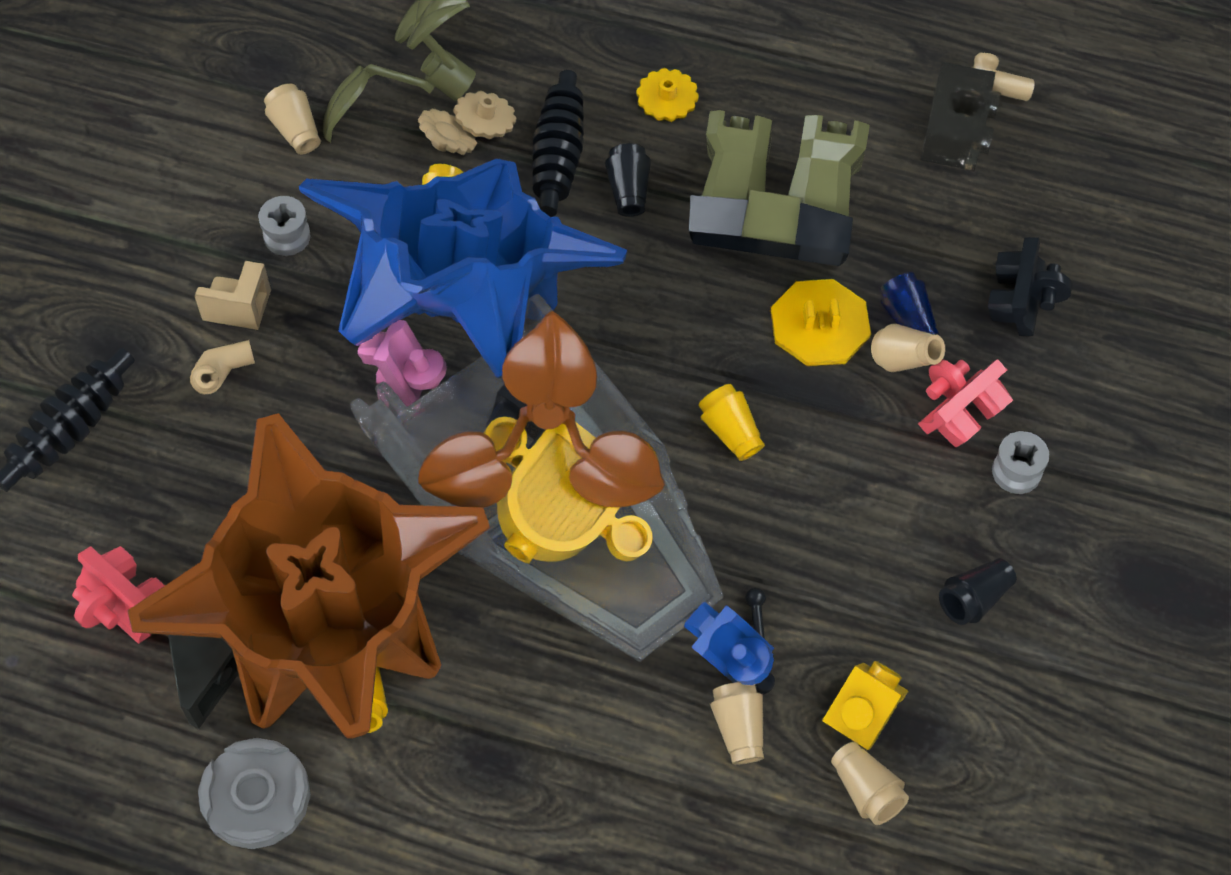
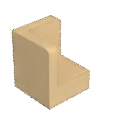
M245 261L239 280L215 277L210 288L198 287L195 299L202 320L258 330L271 292L265 265Z

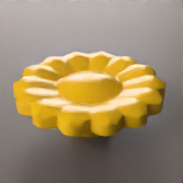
M662 68L658 72L652 71L648 73L647 78L640 80V87L636 90L638 105L644 109L645 115L653 116L657 121L665 119L673 122L677 118H685L687 113L694 111L695 103L699 99V94L696 92V83L691 82L689 75L681 74L677 69L669 71L666 68Z

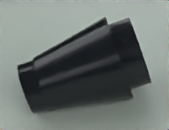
M620 144L611 148L609 158L605 161L606 171L617 205V212L625 217H634L645 212L651 159L646 155L645 148L638 144Z
M997 558L992 562L950 577L946 580L944 588L939 592L940 605L945 614L959 625H965L968 622L978 623L1010 587L1016 583V573L1006 560Z

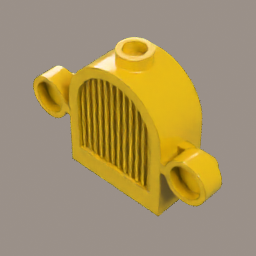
M499 417L493 420L485 429L484 434L492 439L496 451L505 445L517 422L516 419ZM575 422L584 445L590 449L591 443L596 437ZM562 423L554 429H546L531 449L526 447L527 433L524 429L511 455L503 460L504 463H509L515 469L512 472L511 488L506 496L497 502L498 520L507 538V541L504 543L507 551L518 560L527 564L532 559L546 562L562 561L575 556L601 535L606 539L607 547L611 554L619 560L633 561L646 553L652 544L653 536L651 528L645 520L633 515L617 519L615 514L620 507H605L592 503L583 498L572 486L569 479L570 469L582 457L576 453L566 425Z

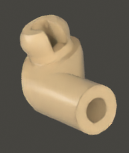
M978 53L975 56L974 67H970V74L974 81L998 95L1028 101L1031 98L1034 90V79L997 71L999 59L996 55Z

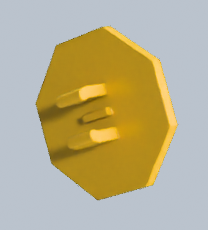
M834 279L796 281L772 305L770 310L775 344L806 366L846 364L871 336L866 301Z

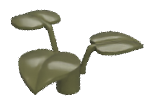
M416 0L403 16L395 33V41L402 44L409 37L407 47L411 50L423 41L432 51L420 69L426 74L425 79L369 64L365 68L361 65L358 66L340 84L327 105L323 118L324 138L331 143L333 128L362 93L368 79L374 75L421 87L429 94L436 87L453 101L461 98L472 84L476 72L450 52L444 50L430 33L458 12L470 7L468 1Z

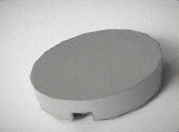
M253 738L233 743L225 748V752L218 756L215 761L212 759L203 772L198 795L200 811L216 836L231 846L256 849L274 845L293 833L306 815L311 794L307 772L295 754L290 752L289 748L278 741Z

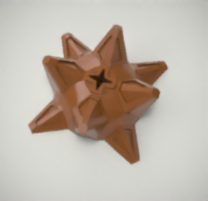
M279 413L259 418L256 422L247 493L231 506L226 518L220 524L212 539L205 545L200 563L127 610L133 633L222 638L233 650L250 719L253 724L263 729L271 727L308 688L346 738L353 739L370 731L376 667L425 679L433 678L438 673L442 665L418 595L421 579L490 529L483 507L399 505L387 493L356 481L345 473L325 471Z

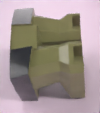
M710 111L706 138L707 153L712 161V165L702 196H690L689 234L692 243L835 266L843 264L849 255L853 232V218L849 217L850 178L861 170L870 125L854 120L851 135H846V123L828 121L827 131L823 132L822 115L805 116L799 158L789 194L782 195L765 192L766 164L769 159L772 140V120L755 115L753 130H750V119L732 116L730 126L726 127V121H724L725 111Z

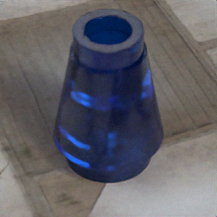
M908 272L896 276L880 288L883 296L880 303L896 324L932 335H940L936 328L937 325L923 280H918L915 273Z

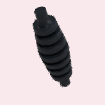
M572 70L561 71L558 84L548 89L541 110V116L538 119L533 136L532 190L540 198V209L550 217L557 214L558 202L569 196L571 183L574 180L584 144L583 93L576 87L577 74Z
M120 348L107 362L100 360L92 361L86 366L88 374L82 371L78 372L71 378L72 385L66 383L55 390L56 397L47 396L41 402L40 407L43 412L36 410L28 419L32 429L22 427L16 435L21 446L10 443L4 451L7 463L0 470V488L8 492L22 477L37 478L43 473V468L38 461L43 465L52 466L59 460L56 451L67 454L75 447L73 439L82 442L89 435L88 426L94 427L101 419L99 410L107 411L113 403L110 394L118 396L124 388L121 375L135 362V359L128 351Z

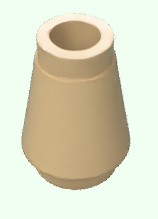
M283 84L271 90L264 99L266 105L265 115L295 149L297 154L303 155L315 150L320 145L321 140L318 136L306 93L298 90L295 84Z
M890 324L875 334L871 344V353L874 361L886 371L899 372L940 363L945 355V344L939 335H932L899 324Z
M739 682L725 684L713 689L715 701L710 703L728 753L731 755L732 764H747L764 759L762 749L763 694L757 693L755 684L743 685Z
M856 742L844 745L832 757L831 763L837 769L839 777L862 818H870L875 825H881L895 817L907 804L909 796L903 790L905 783L868 752L861 749Z

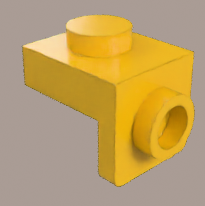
M874 661L871 667L861 663L853 668L822 721L866 750H869L874 745L899 702L904 700L908 690L899 685L902 677L889 667L877 661Z

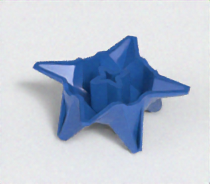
M496 158L454 177L436 176L425 185L404 187L398 181L384 185L307 178L299 185L301 193L314 202L343 216L356 225L361 233L338 330L346 339L358 346L372 339L391 324L413 313L420 315L426 313L431 317H450L456 323L462 325L497 379L502 378V367L507 353L523 336L526 310L530 314L543 317L557 306L558 272L583 267L620 265L624 263L627 255V250L563 225L558 216H548L540 209L534 197L522 192L516 163Z

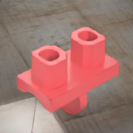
M998 359L992 362L986 369L976 372L967 381L964 375L970 371V367L964 360H959L954 365L946 360H942L940 363L930 366L929 377L932 384L926 389L927 395L932 400H937L941 395L947 398L918 423L927 435L938 429L952 445L958 447L981 429V426L965 408L970 402H973L988 420L1013 401L1004 385L998 379L1007 371Z
M91 546L78 554V561L82 563L83 568L76 580L77 588L72 594L79 602L74 614L75 620L86 629L92 628L99 623H102L107 629H112L118 625L138 644L151 636L149 633L132 632L127 610L165 585L155 577L149 578L135 587L129 580L136 576L137 564L133 556L121 546L103 555H100Z

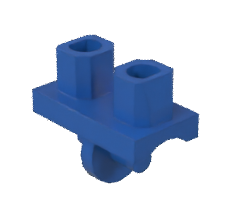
M703 602L685 622L684 627L698 638L692 645V648L733 683L739 682L743 685H754L763 681L772 670L774 662L772 651L774 647L727 605L718 613L706 602Z

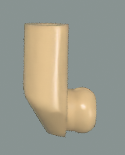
M246 340L204 351L191 372L190 382L192 387L199 393L212 394L221 387L231 369L255 364L250 341Z

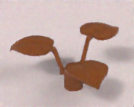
M550 311L532 331L515 343L504 359L502 378L506 388L516 399L527 404V406L520 409L519 418L505 445L496 451L492 439L482 432L458 433L442 441L428 454L420 467L418 484L421 485L423 490L453 505L483 508L491 506L504 498L511 488L512 471L503 460L511 455L527 423L532 421L542 429H554L562 423L566 425L574 449L582 457L571 467L569 479L574 489L583 498L592 503L605 507L632 506L654 497L665 486L658 457L650 444L640 436L626 431H611L595 438L591 443L590 449L584 445L575 423L576 415L570 410V407H577L586 403L593 395L597 384V370L584 341L554 311Z

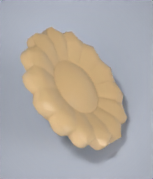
M478 91L475 94L471 92L466 93L465 97L458 98L457 105L454 106L453 110L456 115L455 121L462 126L463 131L471 132L475 137H485L487 139L503 137L505 133L512 132L513 125L516 123L514 108L508 105L506 99L499 98L494 93L486 94L484 91Z
M432 108L430 111L424 110L418 118L420 130L425 133V136L431 140L432 145L439 151L457 152L465 155L466 152L472 153L477 145L475 136L471 132L463 131L462 126L455 121V116L450 115L446 111Z

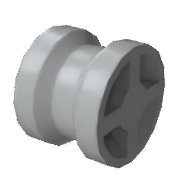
M290 196L274 197L264 203L260 208L258 217L267 248L276 255L282 256L295 255L303 251L309 244L311 237L303 204ZM284 222V225L279 227L278 224Z
M1018 431L1006 436L999 446L998 454L992 465V475L995 482L1002 489L1014 494H1024L1035 489L1049 462V450L1046 443L1039 436L1030 432ZM1014 456H1020L1028 460L1023 462L1016 460Z

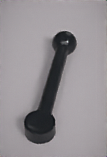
M752 588L747 591L745 600L752 610L753 629L765 639L762 605L765 603L766 596L760 588ZM769 673L760 683L755 684L757 692L766 694L773 689L775 679L772 673Z

